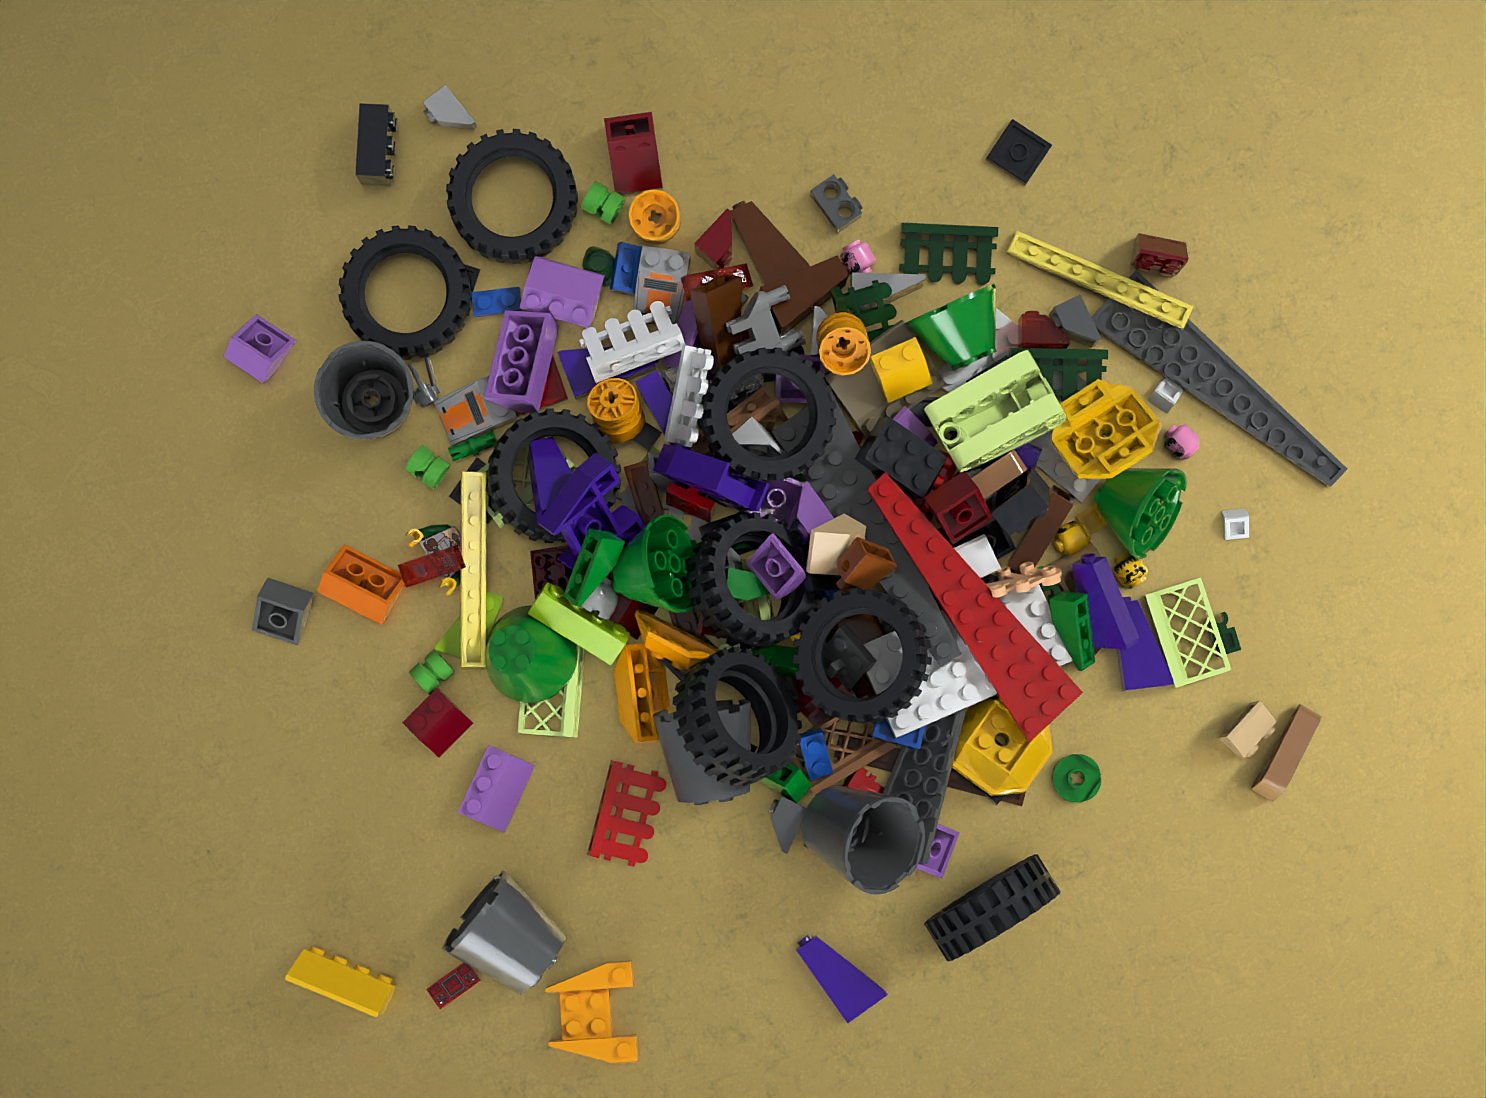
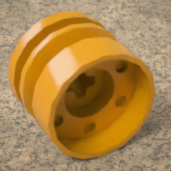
M656 189L647 190L636 196L631 203L629 210L630 224L636 235L643 241L651 244L665 243L678 232L681 223L680 211L673 197L666 192ZM653 213H656L658 216L662 215V217L659 218L660 223L655 224L654 221L649 222V220L652 219Z
M846 312L833 313L826 317L818 326L816 340L820 360L825 368L834 374L850 375L858 372L867 364L871 354L870 342L866 327L858 317ZM844 337L845 340L841 341L839 338Z
M610 378L599 382L589 393L587 406L592 419L600 426L597 430L603 436L607 434L610 437V442H626L641 432L645 423V415L632 384L620 378Z

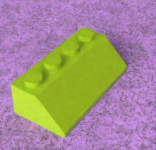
M547 582L538 593L528 614L607 664L612 665L626 645L631 633L627 632L623 626L599 617V611L592 610L590 612L582 606L574 605L563 597L565 592L562 588Z

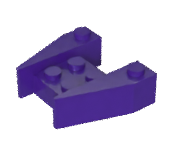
M676 442L674 446L663 445L653 468L654 472L670 480L685 483L709 495L708 499L726 508L738 511H759L770 485L766 482L744 478L740 474L736 475L730 470L728 471L730 463L690 451L688 447Z
M594 453L576 468L537 521L541 527L554 536L561 531L570 548L559 556L558 560L571 570L574 569L588 529L611 532L623 540L625 546L645 527L640 516L623 504L611 513L603 496L621 480L612 463L597 453Z

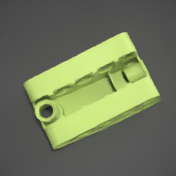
M1028 350L1022 351L933 401L924 409L959 472L970 470L996 459L1058 427L1067 419L1065 411L1045 377L1043 378L1038 365ZM950 431H956L957 437L954 440L945 439L946 434Z

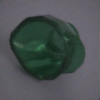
M592 246L585 252L582 268L605 275L602 287H608L611 285L615 258L608 250Z

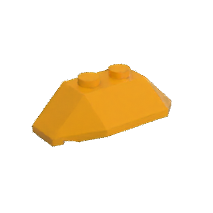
M643 609L636 610L635 612L644 645L651 650L650 654L661 660L665 657L673 661L671 665L679 670H689V667L720 650Z
M644 643L625 645L621 650L614 670L619 719L635 743L659 740L653 714L662 710H668V714L671 713L665 666L658 658L650 654L651 650L646 648Z

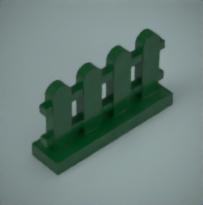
M901 223V233H906V237L900 241V245H905L904 264H899V270H904V274H918V271H928V279L932 282H938L942 278V272H952V280L955 283H963L966 279V273H976L975 278L979 284H987L990 281V274H995L996 268H991L992 249L997 250V243H992V237H998V227ZM920 234H930L929 240H920ZM944 235H954L953 241H944ZM968 236H978L977 243L968 242ZM920 246H929L928 265H919ZM944 247L953 248L952 266H943ZM968 248L977 249L976 267H967Z
M874 280L871 286L858 290L850 287L848 288V293L844 294L840 287L830 289L835 313H848V309H853V315L858 317L865 327L881 323L882 328L867 332L869 342L893 326L888 325V320L895 318L897 311L894 305L883 303V299L888 298L892 293L888 283H879L878 280ZM876 301L877 307L860 312L859 306Z
M1009 348L1010 358L1025 350H1028L1033 358H1038L1040 372L1052 390L1053 371H1062V390H1053L1055 396H1061L1062 402L1080 391L1077 390V372H1086V386L1097 379L1102 380V372H1107V366H1102V359L1108 360L1107 349ZM1054 359H1063L1062 365H1053ZM1078 359H1087V365H1078Z

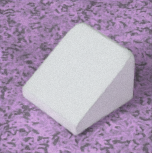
M1164 376L1148 400L1165 413H1168L1184 389Z
M1246 509L1222 511L1225 540L1249 538V515Z

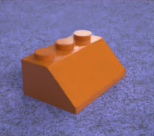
M344 544L323 572L317 592L382 625L392 611L408 580V576Z

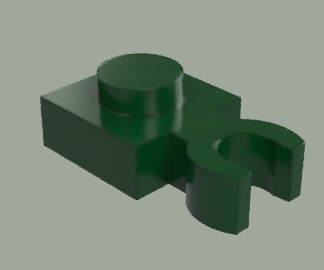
M1222 612V622H1216L1225 652L1229 654L1241 650L1235 627L1227 628L1228 615L1226 612ZM1211 633V634H1210V637H1211L1212 643L1214 644L1215 641H1216V638H1215V635H1214L1213 633ZM1217 644L1214 650L1220 653V650H1219V647H1218V644Z

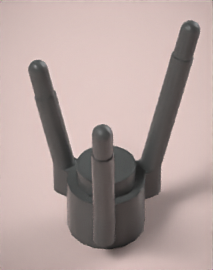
M428 353L425 357V363L431 387L429 383L423 384L413 364L408 365L419 386L415 389L416 392L413 390V399L416 405L420 403L422 408L439 400L437 394L440 393L436 385Z

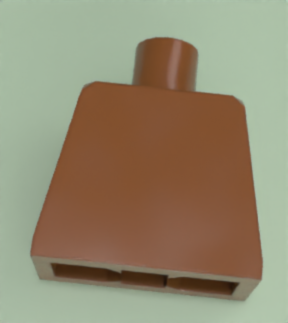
M857 537L837 562L836 566L841 578L836 584L844 592L849 591L853 586L865 590L866 588L870 589L898 566L889 549Z

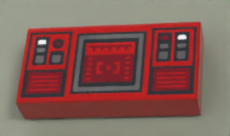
M462 963L426 990L439 1009H441L481 980L471 966Z

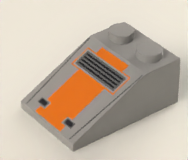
M642 245L633 310H639L643 316L651 313L650 305L653 302L661 301L665 307L670 306L672 314L668 316L672 325L678 323L683 307L691 259L690 253ZM655 321L649 322V324H656Z
M852 273L850 287L858 290L871 286L874 280H878L879 283L886 282L892 289L891 295L883 299V303L888 304L921 289L925 281V274ZM875 301L859 306V310L861 312L877 307V303Z
M489 376L434 401L451 447L467 441L468 438H475L519 420L515 411L484 398Z

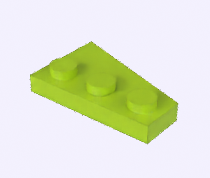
M486 591V641L495 625L504 600L503 596ZM460 616L433 648L459 659Z

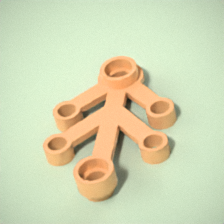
M1025 562L1019 566L1021 574L1011 573L1008 566L1001 567V569L996 571L998 580L1003 581L987 583L986 585L991 589L993 597H1001L1015 588L1016 592L1022 593L1040 583L1043 586L1057 584L1061 581L1062 571L1053 565L1038 569L1034 567L1033 562Z

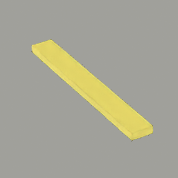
M1016 231L1007 250V254L1183 330L1194 307L1019 231Z
M461 472L460 667H486V472Z

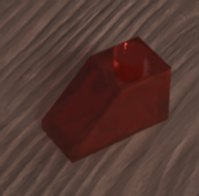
M1026 311L1018 319V348L1067 349L1070 345V339L1059 327L1056 328L1055 323L1047 315H1039V311Z

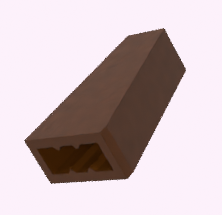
M741 201L732 207L731 219L763 285L810 267L809 263L752 201L748 203Z
M838 255L760 287L759 291H764L765 293L782 285H785L788 289L787 294L790 295V299L775 304L770 309L780 337L784 336L814 312V306L820 307L832 297L830 289L836 287L842 289L846 286L849 270L847 265L841 262Z
M724 274L690 290L701 349L712 350L711 355L714 358L713 366L707 372L717 374L716 372L730 360L739 356V354L735 353L733 345L740 342V332L736 334L729 333L725 323L741 316L742 277Z
M1055 485L1052 486L1049 491L1048 512L1039 519L1033 518L1008 561L1007 566L1010 567L1011 573L1021 574L1019 566L1025 562H1033L1034 567H1036L1073 507L1074 497Z

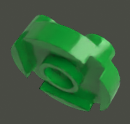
M1071 754L1062 758L1056 764L1053 770L1052 784L1057 794L1064 800L1084 802L1093 798L1101 787L1100 769L1092 758L1083 754ZM1081 772L1083 782L1081 784H1072L1071 774Z

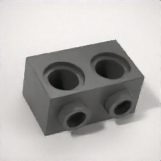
M833 174L810 191V196L835 231L840 233L861 218V209L863 207L856 197L851 198L847 193L849 188L841 177L837 179ZM828 188H833L838 194L834 198H828L824 191ZM842 207H847L851 210L852 214L849 217H842L839 215L838 210Z

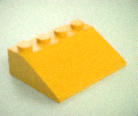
M311 946L310 949L304 948L286 974L285 980L374 1017H379L386 1012L397 986L392 983L393 978L379 973L377 977L369 973V968L359 964L356 967L347 964V959L334 955L333 958L324 955L325 950L316 946Z

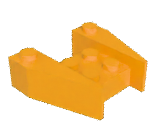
M632 960L606 962L545 988V993H560L562 1039L550 1040L548 1042L550 1047L611 1063L638 1061L637 1034L612 1036L609 989L633 987Z

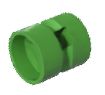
M595 181L587 192L581 209L592 215L599 214V219L611 225L621 211L626 198L615 191L609 193L606 186Z
M421 445L412 455L404 470L415 478L421 477V482L433 490L448 472L450 464L441 457L434 458V452Z
M433 649L425 657V663H418L409 673L430 695L440 686L439 680L445 681L455 671Z

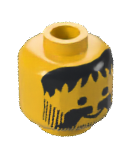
M1071 521L1058 529L1053 545L1059 553L1063 552L1065 555L1071 556L1088 546L1091 539L1090 533L1083 523L1079 524L1076 521Z
M1127 552L1114 559L1117 564L1113 566L1112 572L1122 587L1129 586L1132 589L1147 579L1145 576L1148 573V569L1142 559H1137L1132 555L1129 556Z

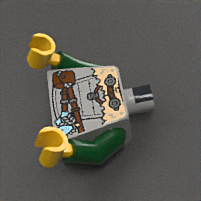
M448 524L411 529L405 534V536L412 535L415 538L409 545L414 546L420 542V546L444 578L439 588L443 585L448 586L450 589L446 595H451L454 589L460 585L461 533L455 526L451 527Z

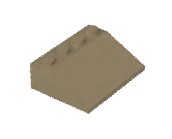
M900 320L870 342V357L914 338V335L906 327L903 320ZM920 344L919 346L926 359L932 384L890 403H887L869 360L861 370L854 374L839 375L831 371L824 374L826 382L831 386L833 393L853 425L866 439L879 418L891 417L893 419L904 406L910 410L945 385L935 365Z

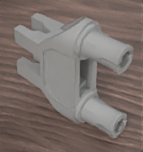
M785 285L767 293L764 291L756 292L749 301L743 315L725 323L727 331L731 332V334L748 330L750 338L733 345L736 354L741 355L747 351L764 347L766 349L777 347L782 348L783 351H788L806 344L805 339H802L804 335L801 330L781 338L770 311L771 306L790 299Z

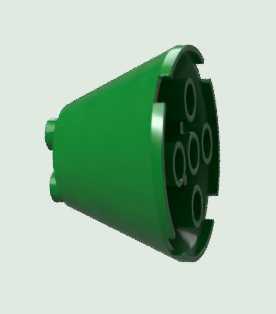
M992 284L940 308L906 322L905 325L952 367L953 371L997 352L995 348L996 286Z
M1127 468L1113 478H1106L1102 489L1099 488L1096 491L1093 500L1097 502L1098 511L1133 557L1137 559L1146 558L1147 555L1145 553L1149 550L1155 551L1170 532L1183 504L1179 499L1181 490L1186 491V475L1183 471L1175 468Z
M661 515L652 519L623 547L617 565L612 569L614 591L621 593L629 599L675 613L691 610L695 606L694 597L689 598L688 590L692 589L691 582L686 581V574L692 571V567L687 564L689 558L696 555L692 550L697 543L695 539L691 540L685 531L688 527L680 519L672 515Z
M530 605L518 607L507 612L495 623L486 641L485 656L488 676L502 694L519 702L536 703L552 698L570 681L577 664L578 648L577 644L528 614L531 608Z

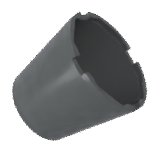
M372 341L351 342L334 350L321 368H319L314 383L315 403L324 421L341 435L359 440L379 438L393 433L406 420L413 400V380L406 363L390 348ZM371 395L378 398L374 405L367 402V400L371 399Z
M733 700L716 701L718 714L727 732L739 745L751 751L750 700H738L739 704H733ZM662 710L653 714V720L678 802L694 803V805H703L709 803V801L716 800L727 802L733 800V797L750 792V785L730 786V781L723 784L717 781L716 775L708 776L704 773L705 767L701 764L697 766L693 761L695 757L691 751L686 752L683 747L686 743L683 736H678L676 729L680 727L678 721L674 720L673 713L668 714V710Z
M840 785L830 786L820 791L808 804L802 820V836L807 848L856 888L869 894L888 893L898 888V883L906 876H911L923 853L925 828L923 820L919 818L916 812L917 808L909 801L896 796Z
M501 871L499 874L501 878L499 879L495 876L460 918L464 920L458 930L455 928L451 930L443 944L442 950L515 992L523 994L540 981L543 976L542 974L547 968L550 969L558 959L556 955L565 942L566 934L509 874Z

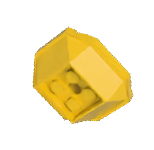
M1097 379L1060 403L1067 419L1053 429L1051 441L1079 479L1113 478L1153 452L1161 424L1134 388L1120 384H1111ZM1105 434H1111L1108 437H1102Z
M998 694L971 705L966 709L952 768L990 796L1024 793L1053 753L1049 725L1031 742H1027L1012 719L1010 712L998 697ZM995 737H1003L1006 740V746H998L995 742Z

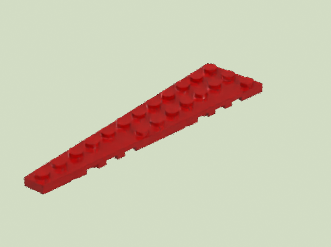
M885 472L866 489L883 517L888 521L894 534L897 535L904 546V550L911 557L918 568V572L927 582L934 597L964 644L969 648L973 658L980 665L987 680L996 690L998 697L1010 712L1012 719L1026 741L1031 742L1083 692L998 597L992 596L991 589Z

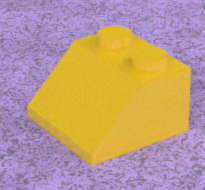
M916 337L869 358L887 403L932 384L926 359Z

